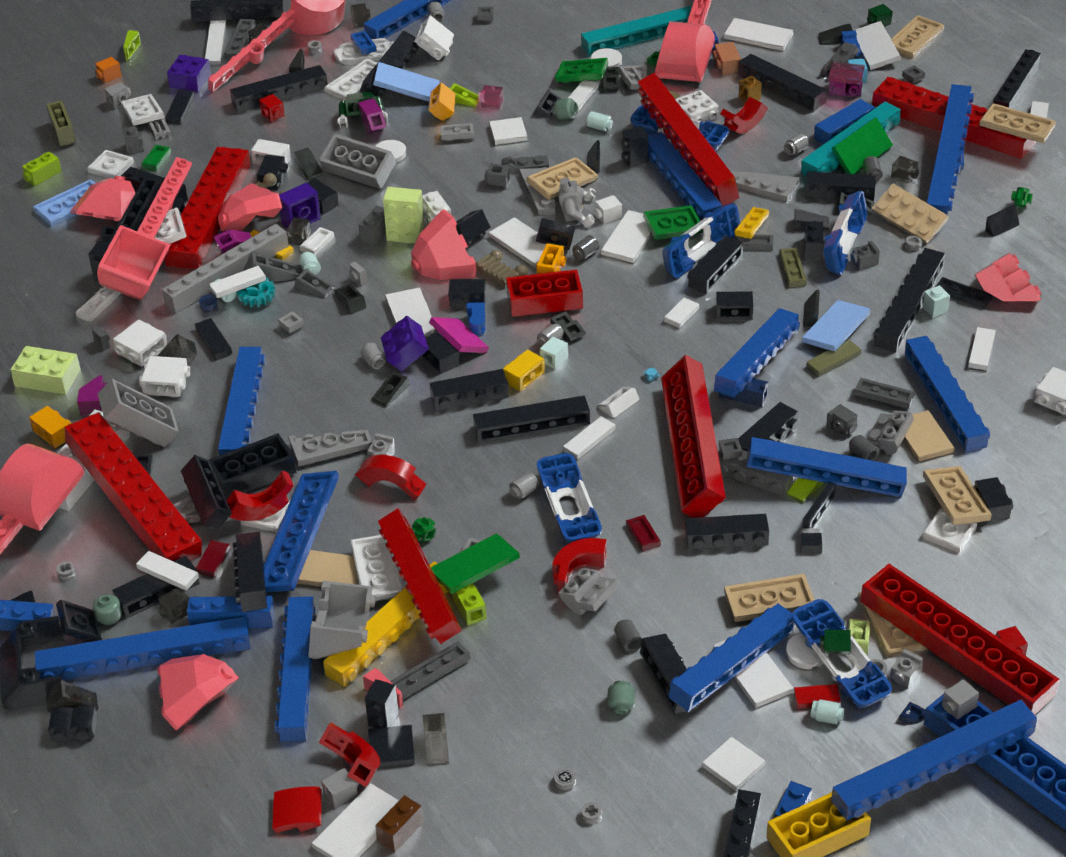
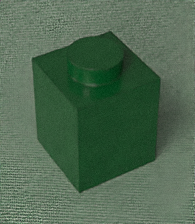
M884 4L868 9L867 23L873 24L881 21L884 27L892 23L893 11Z
M825 630V635H820V648H824V654H850L851 630Z

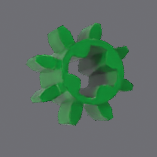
M1017 187L1016 191H1012L1011 201H1014V205L1017 207H1027V203L1031 204L1033 194H1030V189Z
M424 516L423 518L416 519L412 524V530L415 532L414 534L418 541L425 542L434 538L436 528L433 526L436 523L432 519H427Z

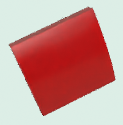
M294 787L274 792L272 829L276 833L296 827L303 832L321 826V787Z

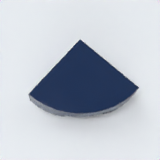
M909 702L900 714L899 721L919 723L925 719L926 709Z

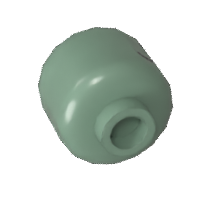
M572 98L558 100L553 108L554 115L559 120L574 119L579 111L577 102Z
M104 594L95 599L93 611L99 623L111 625L120 619L122 609L120 601L116 596Z
M615 681L608 688V707L614 710L616 714H627V711L635 707V688L628 681Z

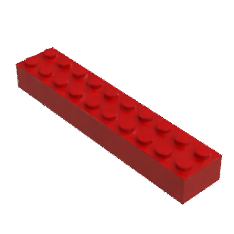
M654 72L637 81L639 86L637 91L642 98L640 102L643 108L648 109L650 117L652 119L655 118L658 128L663 129L665 137L671 139L674 148L679 150V154L684 160L686 159L688 165L695 171L722 206L739 199L735 176Z
M887 77L873 92L872 106L876 108L883 102H887L901 109V119L942 132L949 96L913 85L909 82L897 80L893 77ZM970 103L972 111L971 115H968L970 116L969 126H965L967 128V137L963 138V140L1022 159L1036 143V141L980 126V121L988 109Z
M217 147L181 214L187 237L170 243L169 251L165 257L166 266L198 269L201 267L214 241V237L220 229L218 215L222 205L232 194L239 191L251 167L249 150Z
M685 354L661 377L681 512L693 518H700L708 515L718 504L723 502L726 496L703 365Z
M100 412L65 426V443L150 552L171 561L178 560L184 556H187L192 561L202 556V540Z
M890 563L862 585L861 603L1006 704L1010 705L1022 700L1035 715L1056 696L1060 681L1058 677Z

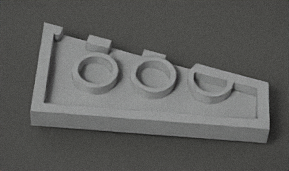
M547 168L519 169L520 177L528 189V194L532 198V203L538 215L555 214V198L548 200L526 182L527 176Z
M730 170L735 176L738 189L785 202L789 200L800 183L799 177Z
M368 430L345 431L341 435L324 433V436L313 437V434H306L303 438H296L295 435L288 436L298 466L366 450L373 443Z

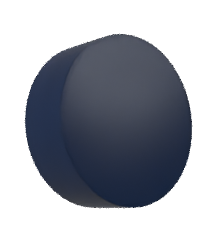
M214 295L202 296L199 299L200 308L204 311L215 309L217 307V298Z

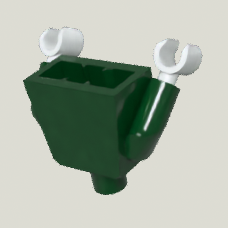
M371 92L348 94L344 100L339 102V128L341 129L342 124H345L346 128H348L347 116L361 115L359 102L373 98L382 110L387 123L388 114L384 112L382 99Z

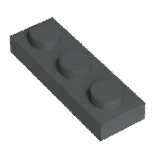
M860 377L854 395L909 409L914 400L915 392Z

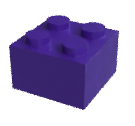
M179 55L167 71L169 88L199 93L211 76L209 59Z
M307 182L279 194L282 205L280 210L281 223L289 231L294 232L321 220L318 192Z
M407 315L380 337L387 362L400 371L405 370L428 350L422 326Z

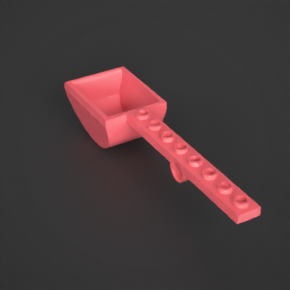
M291 0V9L284 12L277 21H273L270 27L263 30L248 46L243 47L226 65H222L219 71L209 77L208 90L215 92L249 61L254 64L261 63L264 59V48L288 27L293 32L301 35H320L335 29L344 18L346 0Z
M694 0L687 23L669 22L655 69L659 79L702 82L715 42L713 31L705 24L712 0Z
M176 157L138 231L120 225L97 269L98 281L101 286L137 300H141L148 292L171 245L155 239L173 206L174 200L191 169L192 162Z
M30 443L22 445L9 457L0 471V516L3 517L0 520V555L23 525L41 531L83 477L84 470L77 461Z

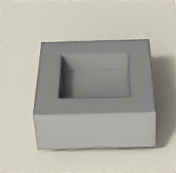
M357 262L349 264L351 280L360 286L367 284L365 269Z
M293 311L278 319L279 325L288 333L304 326L303 319Z

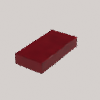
M645 515L626 520V526L642 552L661 546V540Z
M211 540L196 566L198 574L215 577L230 550V544Z

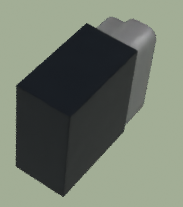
M802 528L801 552L822 553L821 529Z

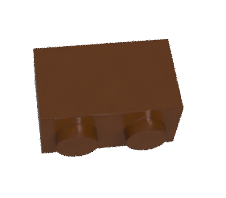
M404 795L375 825L377 842L396 852L424 822L422 806Z

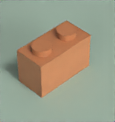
M734 42L715 44V51L712 52L713 60H716L717 69H720L722 75L738 73L741 57Z

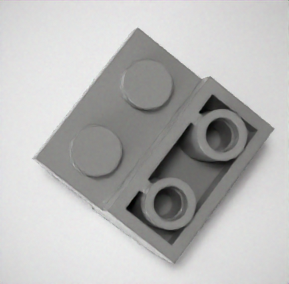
M894 410L892 415L881 413L867 440L879 449H883L886 455L895 454L914 421L912 413Z
M582 568L559 592V595L569 609L583 615L587 610L595 612L619 585L615 579L601 577L598 570Z

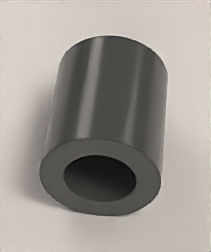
M874 156L864 159L862 165L865 175L876 176V182L879 181L883 176L879 159Z
M588 235L573 246L574 257L581 261L585 260L599 250V243L595 237Z
M862 435L854 436L849 442V450L859 458L874 461L879 454V448Z
M620 620L616 624L614 632L626 652L638 650L641 647L643 638L632 620Z

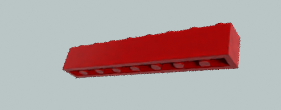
M398 508L378 520L381 527L378 531L382 538L387 540L385 545L388 551L394 554L391 558L395 565L401 569L398 573L403 581L407 582L405 585L407 591L411 596H414L412 602L417 610L420 609L421 611L419 617L425 625H428L426 628L428 635L431 639L436 638L442 644L461 632L462 629L407 518Z

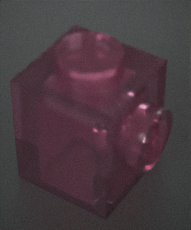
M484 85L483 90L479 92L481 108L500 110L504 101L503 87Z

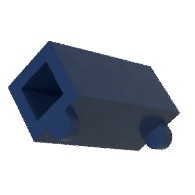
M753 378L735 398L719 393V397L763 407L768 396L769 382Z

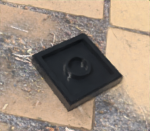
M59 600L56 603L63 634L87 642L102 640L98 621L92 609L64 600Z
M412 725L368 729L369 744L380 758L379 767L415 764Z

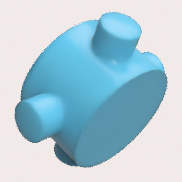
M649 368L643 373L649 381H654L657 377H660L655 368Z

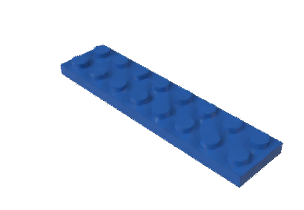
M337 470L301 475L264 564L266 593L293 591L295 589L339 479Z

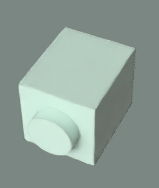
M941 286L924 291L922 308L932 318L948 313L950 295Z
M555 337L548 340L540 348V356L544 358L545 365L556 369L568 358V343Z

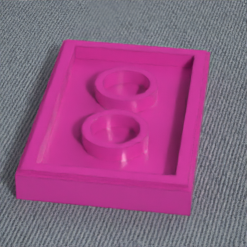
M431 317L430 325L459 352L487 353L489 347L459 319Z

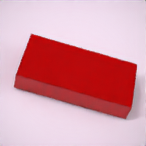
M837 684L794 687L797 709L812 708L813 701H819L820 699L841 703Z

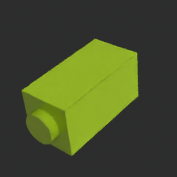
M51 152L44 153L22 166L24 180L34 186L62 172L59 158Z
M474 583L452 594V598L467 625L487 619L486 604Z

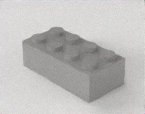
M338 134L333 135L319 159L324 171L378 189H382L397 163L392 152Z
M111 379L98 393L103 417L109 423L117 424L122 429L129 430L137 436L144 437L153 444L166 447L179 433L171 407L125 384Z

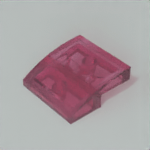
M833 62L828 81L861 85L865 65Z

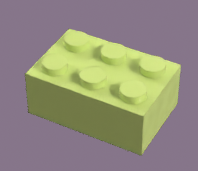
M387 187L383 198L387 241L416 243L419 234L425 229L422 190Z
M25 346L11 368L13 382L16 387L65 395L81 371L77 354Z

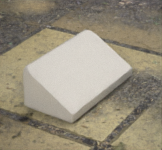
M622 387L598 404L597 407L615 418L639 401V396L635 388Z

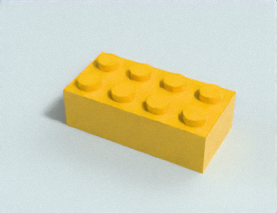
M831 792L768 821L766 838L780 857H823L868 836L871 818L864 812L860 817H854L846 821L832 803Z

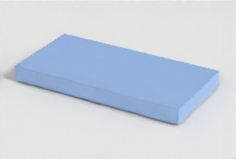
M378 62L373 85L429 102L430 92L439 85L440 80Z
M90 179L33 206L34 212L53 227L77 215L70 213L71 209L95 182Z
M837 300L802 337V342L835 352L870 315V308Z

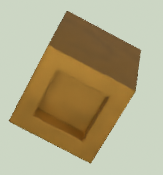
M753 76L740 80L738 97L745 103L749 96L756 100H761L762 83Z

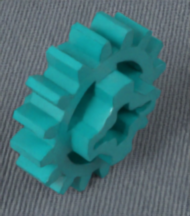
M266 278L263 282L238 290L237 297L239 302H243L245 306L250 304V307L254 305L260 307L261 304L267 305V301L272 302V298H275V285L273 281H269V278Z

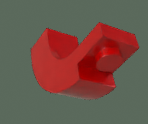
M749 96L744 107L737 114L722 109L720 115L724 117V126L739 134H743L753 129L762 120L768 107Z
M373 455L367 458L355 473V476L368 487L377 481H389L400 487L414 500L419 497L426 486V483L413 473L416 469L413 465L391 455Z
M281 471L266 490L256 494H246L234 490L227 499L232 512L229 518L240 521H255L267 518L280 511L288 504L289 501L286 495L294 486L289 473Z
M586 538L577 540L566 545L557 553L552 563L554 585H557L558 594L568 583L570 575L575 570L587 566L604 568L607 555V539Z
M331 722L318 743L345 759L351 767L347 776L367 787L380 765V758L377 752L369 743L353 731L348 733Z

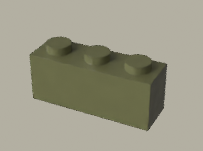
M63 101L47 103L49 119L59 145L75 143L73 126Z

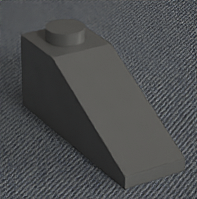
M253 252L244 267L245 271L259 266L266 275V278L273 282L296 280L302 273L301 265Z

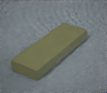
M797 248L779 249V256L788 286H806L807 280Z
M848 340L835 352L828 350L807 361L806 367L817 376H820L861 355L862 349L851 340Z

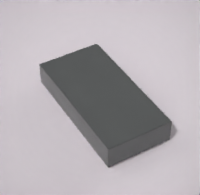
M754 234L751 239L738 236V240L743 242V250L773 251V235Z

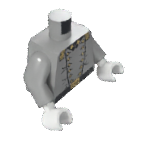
M569 178L561 179L559 184V201L566 222L581 220L585 227H590L594 223L595 218L591 214L586 217L583 216L584 198L586 201L593 200L596 197L593 195L596 191L592 188L584 191V188L578 186L577 181H570Z

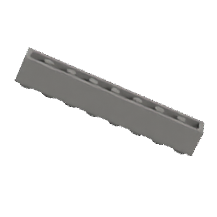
M274 224L162 289L165 305L174 313H178L197 302L202 296L212 293L209 284L217 279H223L244 271V267L252 252L274 257L277 252L289 247L287 232L277 224Z

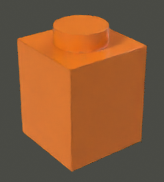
M112 56L95 63V74L98 79L105 83L122 76L120 64Z

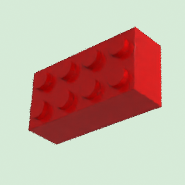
M577 269L506 277L507 297L512 317L583 309V290Z

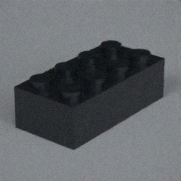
M279 433L209 459L226 500L234 490L247 493L272 483L281 471L288 472L289 475L297 473L295 457Z

